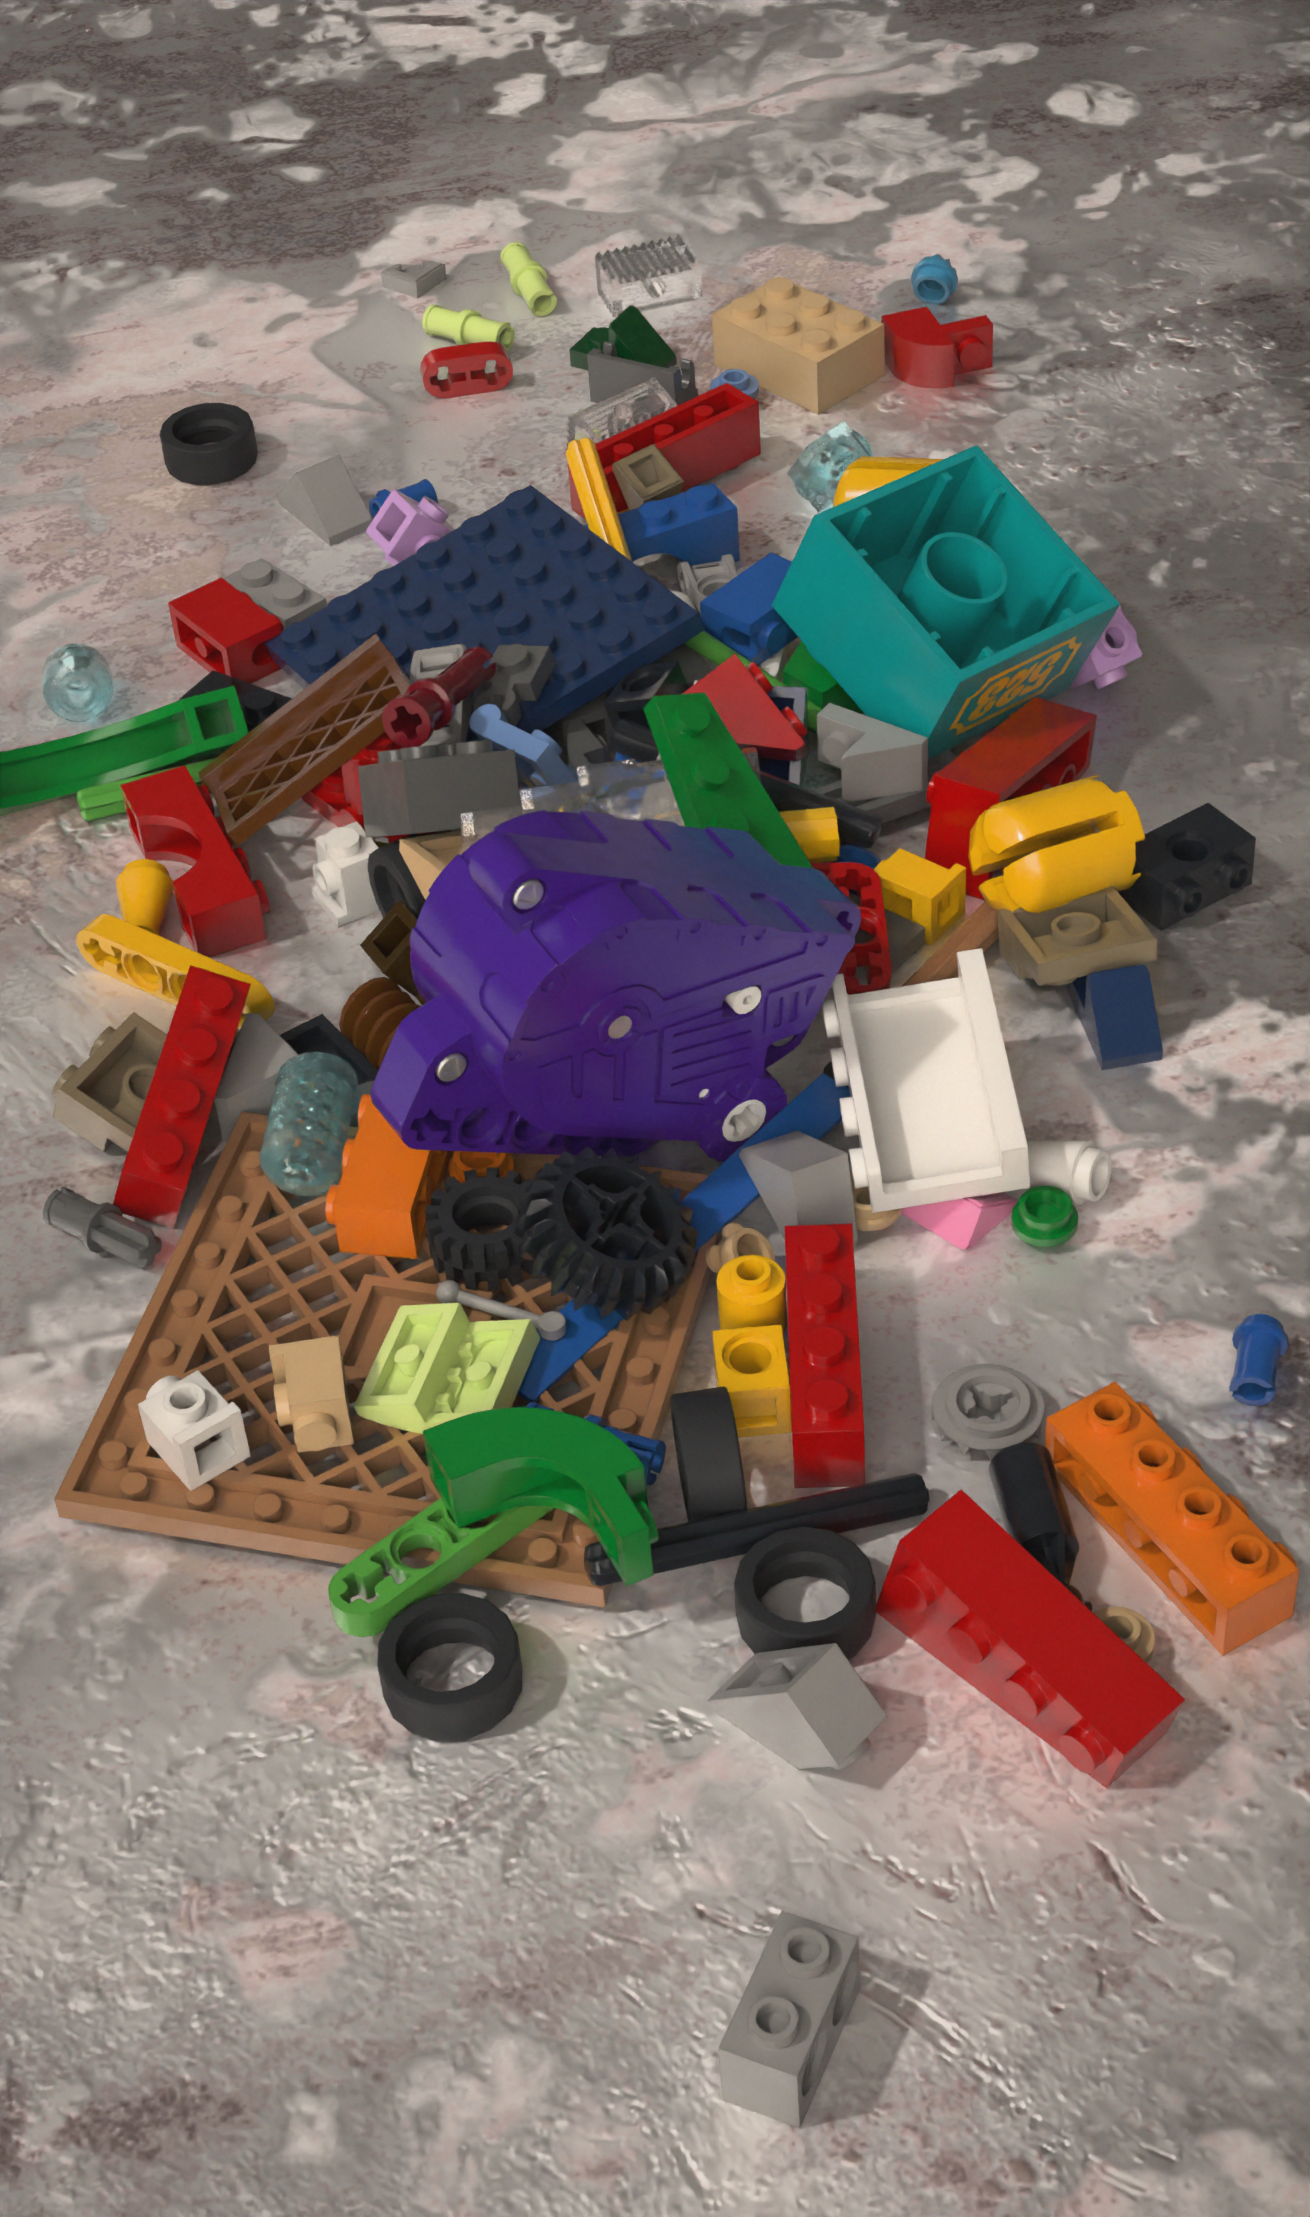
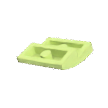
M460 1303L402 1305L398 1309L353 1407L360 1417L423 1434L422 1431L468 1414L492 1409L511 1408L540 1341V1336L531 1319L470 1322Z

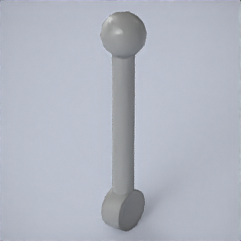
M445 1280L437 1287L436 1297L441 1304L460 1303L510 1320L531 1319L534 1327L539 1329L541 1337L550 1341L558 1340L566 1333L565 1317L559 1312L550 1311L542 1315L463 1291L459 1283L453 1280Z

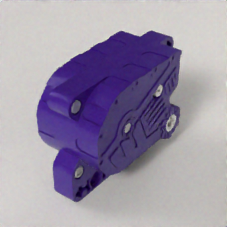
M540 810L512 818L494 827V831L472 844L461 855L457 854L428 890L430 893L421 909L416 927L412 928L410 936V960L413 980L418 992L426 1003L412 1011L398 1026L372 1085L370 1094L372 1103L399 1138L409 1148L417 1150L561 1155L565 1151L572 1155H577L588 1146L598 1156L604 1155L613 1148L618 1157H630L645 1151L660 1140L695 1141L708 1157L714 1158L718 1162H725L787 1106L785 1090L767 1071V1068L792 1052L806 1036L847 953L854 946V937L861 923V911L822 871L814 868L781 865L746 831L707 826L706 829L679 826L675 822L646 818L644 821L615 818L612 814L582 810L580 813Z

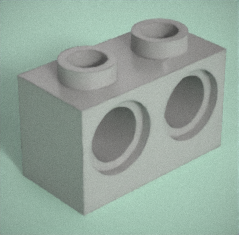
M783 1910L781 1911L718 2048L723 2101L800 2129L860 1991L858 1936Z

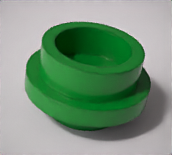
M1037 1186L1022 1194L1012 1210L1011 1225L1014 1233L1022 1241L1038 1247H1053L1067 1242L1075 1235L1078 1228V1212L1072 1204L1070 1197L1061 1189L1052 1186Z

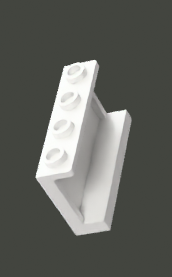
M982 948L957 952L959 975L957 978L848 995L843 973L837 974L831 985L833 999L824 1000L822 1003L827 1038L839 1037L841 1047L830 1049L836 1087L849 1086L850 1097L839 1098L845 1137L858 1135L860 1148L849 1149L855 1189L868 1188L872 1213L1030 1188L1028 1145Z

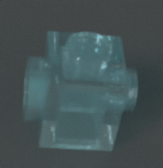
M843 421L809 444L787 474L794 482L797 492L804 499L809 500L819 513L833 503L838 482L848 465L862 456L873 457V454L865 438L858 432L851 430Z

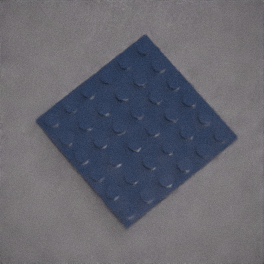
M529 485L522 490L510 493L504 501L484 513L468 518L460 527L437 541L421 546L415 554L395 566L379 571L371 580L348 594L332 599L326 607L306 619L288 625L279 635L265 642L271 659L303 689L307 688L374 634L380 637L409 675L413 654L417 650L463 644L467 649L476 646L485 648L494 655L498 645L550 646L556 664L537 701L521 700L519 704L522 717L515 727L532 734L535 729L544 730L617 685L621 678L642 665L651 664L703 632L704 627L699 612L533 486ZM491 658L483 664L484 668L489 664ZM480 686L475 690L473 705L476 698L483 693ZM472 705L471 715H472L473 712H474L473 705ZM469 725L466 742L481 741Z

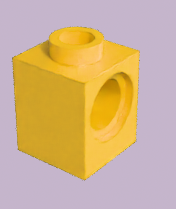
M782 1325L741 1327L712 1331L716 1387L724 1386L729 1392L738 1438L792 1433L790 1385Z

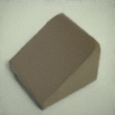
M654 444L612 465V470L629 510L638 508L649 501H660L678 495L684 483L683 479Z

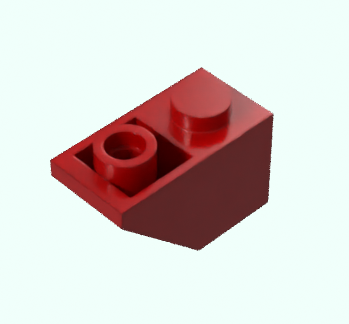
M734 654L682 693H706L743 755L798 762L806 755V745L802 740L808 734L806 728L788 706L780 711L767 695L773 687L753 661L745 667L737 655Z

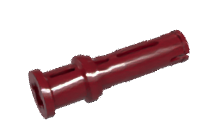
M479 646L471 647L435 678H421L409 686L405 695H399L388 702L383 710L382 722L389 738L405 748L419 747L427 742L434 730H439L450 723L455 714L457 704L494 676L496 673V662L490 663L485 668L483 667V664L492 658L493 655L485 648Z

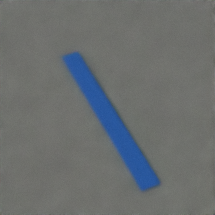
M822 1073L678 1203L694 1210L690 1226L699 1232L696 1240L697 1246L694 1249L697 1254L699 1249L716 1233L719 1234L724 1226L735 1220L760 1196L739 1157L741 1150L797 1130L821 1140L842 1121L839 1098L850 1097L849 1088L845 1086L836 1087L835 1080ZM572 1299L559 1311L566 1321V1333L562 1338L554 1341L546 1340L541 1337L539 1330L537 1331L540 1341L517 1394L528 1402L536 1403L545 1390L549 1391L574 1368V1364L579 1359L582 1360L583 1356L602 1338L606 1337L607 1333L613 1328L616 1329L624 1318L614 1309L612 1313H609L601 1320L594 1306L588 1304L574 1311V1300Z

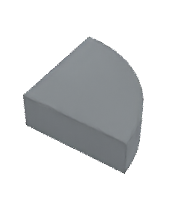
M423 261V267L402 270L401 264H396L381 272L382 286L384 288L417 299L447 279L445 264L434 261Z

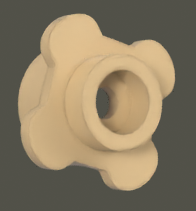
M729 1223L724 1226L721 1231V1241L718 1245L708 1248L705 1254L708 1267L717 1275L725 1263L739 1256L760 1255L775 1261L772 1246L767 1238L753 1228H743L738 1223Z

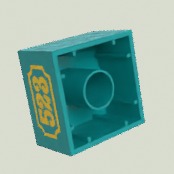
M975 445L814 515L771 606L806 645L812 658L826 668L866 716L927 737L928 759L1002 723L1011 713H1015L1034 697L1048 700L1068 690L1120 606V603L979 446Z

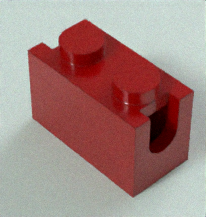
M222 577L168 602L176 646L209 673L214 670L252 684L281 669L271 659L265 642L283 631L284 626L276 615L267 613L254 603L246 592H240Z

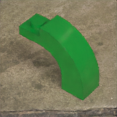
M529 1407L500 1408L476 1412L422 1431L431 1481L458 1529L507 1509L523 1506L552 1507L576 1516L593 1531L626 1587L654 1576L650 1544L658 1541V1531L654 1518L648 1508L644 1465L637 1455L610 1431L575 1415Z

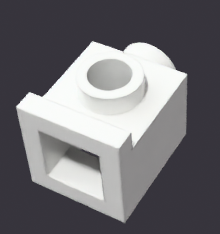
M358 822L334 828L328 833L316 837L315 844L318 863L313 864L312 868L317 885L312 887L313 897L339 928L380 911L370 885L367 868L369 854L379 847L370 837L366 838L365 831Z
M199 1370L183 1379L177 1376H167L158 1380L148 1391L146 1400L138 1404L147 1442L190 1491L251 1456L241 1410L234 1402L228 1404ZM213 1436L218 1439L195 1453V1446Z

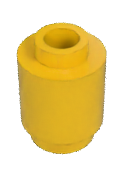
M760 1255L739 1256L725 1263L719 1270L716 1280L720 1330L781 1324L784 1335L787 1328L785 1274L781 1266L774 1260Z

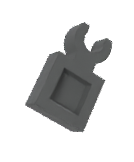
M498 645L489 664L496 662V673L489 681L480 686L483 693L476 698L473 705L474 711L483 705L494 704L506 716L508 724L515 726L522 717V711L519 706L521 700L537 701L556 664L550 646Z

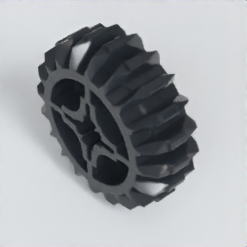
M586 1146L576 1157L564 1151L552 1164L546 1163L543 1169L536 1173L530 1186H527L520 1199L519 1215L516 1219L514 1234L522 1239L519 1256L534 1261L531 1278H547L552 1283L551 1297L565 1293L573 1298L574 1311L588 1304L594 1306L601 1320L615 1309L622 1318L628 1321L639 1310L650 1315L663 1302H668L671 1297L678 1293L685 1281L684 1279L687 1278L693 1268L694 1258L697 1254L694 1249L697 1246L696 1240L699 1234L695 1228L690 1226L694 1210L678 1204L681 1188H665L661 1184L662 1170L649 1174L639 1168L638 1156L627 1163L619 1160L615 1150L611 1148L600 1158L591 1148Z

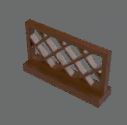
M374 634L198 772L200 780L214 796L227 834L238 846L385 732L382 722L384 708L392 699L399 695H405L411 682L409 673L377 634Z

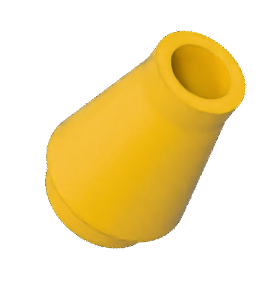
M149 859L134 860L124 867L123 872L116 879L122 920L158 936L174 892L173 880L164 865Z

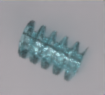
M308 1052L290 1058L280 1067L275 1082L276 1088L271 1100L272 1106L267 1118L268 1124L264 1132V1142L260 1150L259 1159L261 1169L268 1180L281 1190L298 1196L314 1197L328 1193L332 1184L337 1185L341 1175L340 1166L342 1164L343 1149L348 1139L347 1130L352 1119L351 1111L355 1104L354 1095L358 1088L356 1072L349 1062L333 1054Z

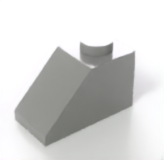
M836 1643L755 1653L707 1700L716 1713L797 1769L832 1767L834 1770H839L851 1765L870 1747V1741L867 1737L888 1717Z

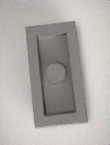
M262 558L245 564L240 570L223 578L240 592H246L252 601L267 613L276 615L284 628L292 623L306 619L327 606L325 597Z

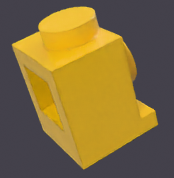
M901 848L887 860H882L875 867L874 871L878 873L881 880L884 908L924 926L925 943L929 945L935 943L965 914L966 867L956 863L950 869H947Z

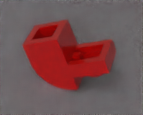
M927 306L881 316V323L884 324L885 364L896 378L907 384L923 388L954 387V375L992 367L993 323L986 315L940 325Z

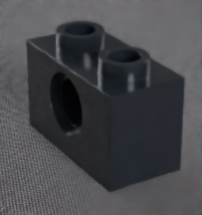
M1206 803L1146 833L1145 840L1135 843L1136 862L1132 875L1141 873V875L1130 888L1118 893L1135 912L1159 931H1162L1251 885L1256 838L1210 803Z

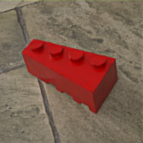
M1034 697L1015 713H1011L1005 721L992 731L987 732L983 738L969 749L961 752L956 759L942 770L937 771L932 776L926 793V801L928 805H931L925 859L947 869H950L956 863L966 867V895L985 901L978 887L985 881L992 879L993 873L996 870L973 876L968 858L970 830L979 816L994 804L1079 780L1090 766L1097 715Z

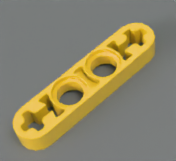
M105 913L98 915L76 936L81 954L93 968L177 1006L189 967L192 965L251 984L239 1022V1029H241L247 1013L259 1014L267 1021L275 1012L272 996L266 987L254 977L115 916Z

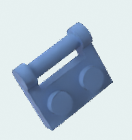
M494 704L483 705L473 712L469 725L479 740H492V748L495 751L515 749L520 794L552 811L580 813L581 810L590 812L596 810V806L583 790L586 784L585 780L573 768L564 764L559 757L562 753V748L550 736L536 729L532 734H529L508 724L506 716Z

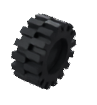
M487 1167V1177L477 1178L476 1170L472 1169L464 1172L465 1182L461 1184L454 1176L444 1182L446 1193L436 1189L431 1195L432 1205L427 1204L425 1210L430 1254L438 1273L440 1274L445 1271L446 1280H453L457 1283L464 1277L465 1288L477 1291L480 1281L488 1282L489 1291L500 1290L499 1280L505 1278L508 1279L511 1286L522 1283L521 1270L532 1276V1264L534 1261L519 1256L522 1239L514 1234L516 1219L519 1215V1202L532 1180L528 1178L521 1183L520 1173L509 1170L505 1178H500L499 1168ZM484 1224L508 1226L501 1231L490 1234L467 1232L474 1227Z

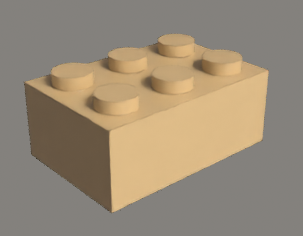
M781 277L770 279L763 286L743 297L734 299L731 304L712 314L715 366L725 371L729 369L744 370L758 380L759 387L817 415L885 376L884 324L864 315L861 311L850 309L834 302L823 294L814 293L793 283L790 279Z

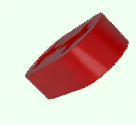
M485 341L431 350L422 359L420 372L425 390L430 395L437 398H452L503 389L513 377V366L508 350L502 344ZM495 360V372H485L486 361ZM448 367L447 379L438 380V368Z

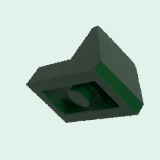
M629 305L610 323L609 328L593 327L569 349L571 367L587 371V354L593 348L602 350L604 354L603 343L605 341L616 345L619 358L664 368L677 364L675 353L634 305Z

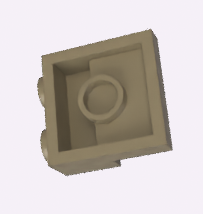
M1113 886L1042 913H1030L1021 907L1014 911L1007 909L997 910L1000 954L1019 980L1029 978L1034 979L1039 986L1046 984L1060 986L1072 983L1076 978L1087 976L1093 972L1134 966L1157 960V938Z
M135 1012L117 1029L111 1026L106 1028L93 1044L89 1054L90 1057L79 1068L74 1064L69 1066L57 1080L52 1091V1096L57 1098L53 1118L103 1152L112 1142L128 1152L167 1034ZM215 1101L209 1117L216 1111Z

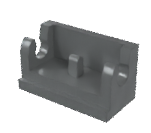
M606 341L603 343L604 354L602 350L595 348L587 354L591 402L657 416L698 396V389L695 385V368L692 360L682 358L680 367H659L619 358L616 345Z

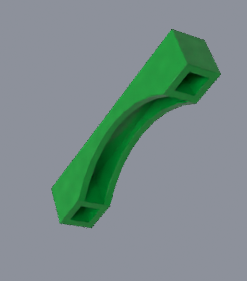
M235 686L181 699L147 713L98 729L37 745L0 752V816L77 796V792L80 789L217 758L249 733Z

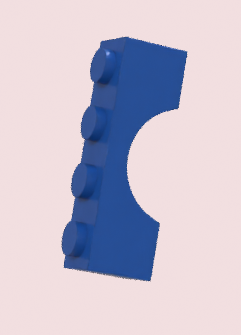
M714 483L694 486L687 492L660 501H649L638 508L617 514L632 562L653 554H669L675 556L680 562L687 561L690 566L717 562L721 560L722 555L731 554L734 562L740 561L737 507Z

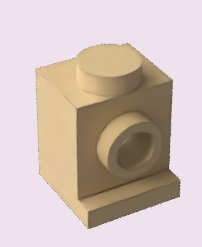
M339 1335L270 1345L269 1355L275 1380L274 1397L279 1426H293L294 1441L297 1445L298 1453L320 1451L326 1448L354 1444L348 1385Z

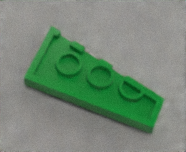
M706 693L653 696L643 709L684 825L686 827L702 829L710 826L746 831L781 865L813 868Z

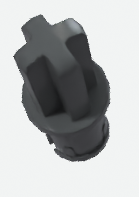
M61 1187V1191L58 1189L54 1190L44 1204L43 1219L45 1223L76 1236L82 1240L85 1248L92 1252L100 1253L106 1250L139 1267H146L153 1263L155 1255L161 1251L162 1241L159 1237L155 1236L152 1230L123 1217L120 1208L109 1202L96 1204L75 1193L73 1190Z

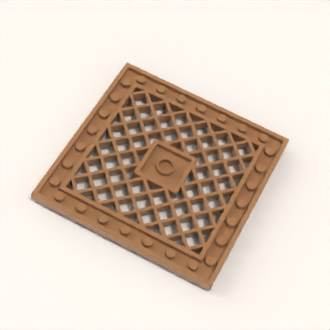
M241 1112L54 1498L59 1517L348 1564L441 1498L431 1481L429 1467L418 1456L426 1452L423 1434L414 1432L402 1434L397 1428L374 1422L356 1414L351 1417L354 1444L377 1432H380L386 1443L361 1455H358L351 1445L298 1453L296 1443L291 1445L285 1436L293 1431V1426H279L277 1412L275 1411L270 1414L264 1406L265 1403L275 1399L273 1372L248 1383L243 1373L271 1361L269 1355L270 1345L329 1337V1333L341 1328L339 1340L347 1378L349 1403L351 1404L357 1400L399 1307L402 1305L441 1304L436 1297L438 1287L436 1283L445 1281L446 1274L445 1271L439 1274L434 1267L433 1258H431L427 1230L418 1255L423 1262L399 1274L392 1265L407 1258L357 1254L334 1264L329 1256L340 1252L336 1228L333 1227L316 1236H313L309 1231V1228L327 1221L326 1199L328 1190L332 1184L339 1185L343 1174L342 1155L345 1142L348 1138L355 1139L359 1127ZM454 1151L451 1152L445 1170V1174L439 1189L445 1193L446 1191L444 1182L450 1178L448 1167L449 1162L453 1157ZM510 1153L514 1161L515 1172L520 1173L521 1183L528 1178L533 1180L536 1173L543 1169L546 1163L552 1164L555 1159L561 1156ZM639 1165V1168L649 1174L662 1170L661 1184L665 1188H681L679 1202L709 1176L707 1174ZM311 1191H314L318 1197L294 1209L288 1203ZM273 1209L277 1216L267 1220ZM502 1225V1226H500V1227H498V1228H496V1229H494V1230H492V1231H489V1232H487V1233H485V1234H490V1233H495V1232L501 1231V1230L505 1229V1228L508 1227V1226ZM475 1227L467 1231L474 1234H480ZM716 1233L699 1249L698 1254L694 1258L693 1268L674 1297H671L668 1302H663L650 1315L639 1310L628 1321L623 1319L619 1323L617 1331L613 1328L607 1333L606 1337L602 1338L583 1355V1359H579L574 1364V1368L549 1390H554L574 1380L582 1391L556 1403L549 1394V1391L545 1390L539 1396L540 1399L536 1403L555 1411L581 1418L590 1414L600 1416L608 1420V1426L635 1435L659 1440L669 1410L670 1397L674 1394L712 1275V1270L707 1265L705 1254L708 1248L718 1245L722 1239V1233ZM292 1236L298 1243L274 1255H271L267 1247ZM250 1256H252L256 1263L246 1267ZM312 1264L319 1271L293 1284L287 1277ZM521 1270L522 1282L531 1278V1275ZM507 1278L499 1280L500 1290L494 1291L488 1290L487 1281H480L477 1291L466 1289L465 1282H458L463 1291L494 1300V1295L503 1291L510 1300L504 1304L539 1315L565 1301L569 1303L573 1299L565 1293L551 1297V1282L529 1292H526L520 1283L511 1286ZM362 1280L356 1293L351 1284ZM270 1283L277 1290L252 1303L245 1297L246 1294ZM331 1293H335L340 1301L315 1313L308 1305ZM230 1303L235 1311H232L224 1315V1312L228 1304ZM461 1304L470 1322L510 1320ZM290 1312H293L298 1319L274 1332H270L265 1325ZM249 1331L255 1338L254 1341L230 1352H227L222 1345ZM206 1352H208L212 1360L201 1365ZM605 1365L600 1381H598L591 1371ZM199 1370L213 1387L228 1381L233 1391L222 1395V1397L228 1404L234 1402L241 1410V1414L249 1412L254 1419V1422L244 1426L249 1450L252 1451L270 1442L276 1453L249 1466L242 1461L190 1491L165 1461L158 1458L159 1454L147 1442L138 1404L146 1400L148 1391L158 1380L167 1376H177L183 1379ZM517 1394L511 1408L519 1407L528 1401ZM215 1436L209 1438L211 1442L195 1449V1453L218 1439ZM336 1453L343 1464L316 1477L307 1468V1466ZM402 1463L410 1475L381 1488L374 1477ZM292 1474L295 1480L286 1479L284 1477ZM356 1485L361 1488V1490L350 1489ZM423 1496H426L429 1501H423V1500H417V1499H419V1498H421V1497H423ZM556 1508L549 1511L453 1581L454 1583L599 1607H606L613 1583L603 1586L591 1584L585 1571L584 1551L589 1543L598 1542L599 1540L582 1520ZM497 1514L466 1526L473 1528L483 1527L491 1523ZM417 1548L408 1552L403 1557L402 1563L412 1568H424L434 1564L441 1554L431 1548Z

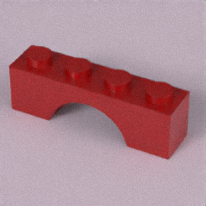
M184 765L120 785L130 831L145 859L176 861L192 866L191 869L172 883L181 927L194 951L210 958L266 940L262 916L270 913L267 894L260 880L251 882L249 864L242 848L232 849V838L227 834L221 815L214 817V805L208 788L204 783L196 785Z
M190 965L121 1171L113 1205L119 1207L122 1214L174 1229L251 984Z
M852 1223L784 1226L794 1489L852 1487L865 1484L864 1416Z

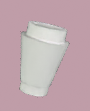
M1026 1140L1028 1145L1030 1184L1036 1187L1052 1186L1059 1188L1070 1197L1072 1203L1082 1205L1087 1200L1097 1202L1103 1197L1111 1176V1157L1108 1151L1098 1149L1094 1141Z

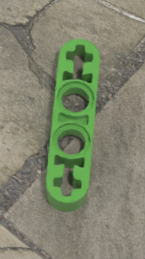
M441 1498L346 1564L332 1577L328 1586L334 1622L341 1631L356 1637L375 1636L385 1631L390 1620L407 1606L435 1595L554 1508L546 1506L516 1507L496 1513L495 1519L483 1527L473 1528L464 1526L458 1529ZM417 1548H431L441 1554L434 1564L424 1568H412L402 1563L403 1557L408 1552ZM386 1572L389 1573L390 1575L384 1579L383 1574ZM357 1595L366 1600L376 1596V1600L369 1604L361 1598L351 1602V1598Z

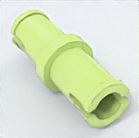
M513 242L508 244L502 250L500 260L510 274V284L514 292L524 298L533 315L540 317L550 314L556 307L557 297L547 284V274L543 266L532 259L529 250L523 243Z
M432 304L425 310L422 318V327L424 331H427V335L452 339L457 345L493 341L502 344L509 351L514 342V328L510 326V323L483 318L479 312L464 309L458 312Z

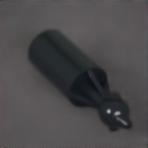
M1018 1443L1006 1447L998 1452L989 1464V1474L1006 1532L1092 1611V1603L1084 1601L1081 1592L1070 1584L1076 1556L1079 1552V1543L1050 1451L1037 1443Z

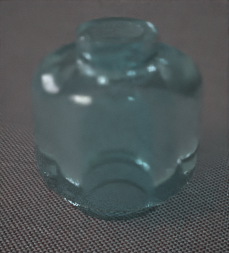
M70 643L57 648L47 657L42 668V694L47 706L58 717L71 722H85L98 717L108 707L113 696L112 671L107 659L97 649L85 644Z

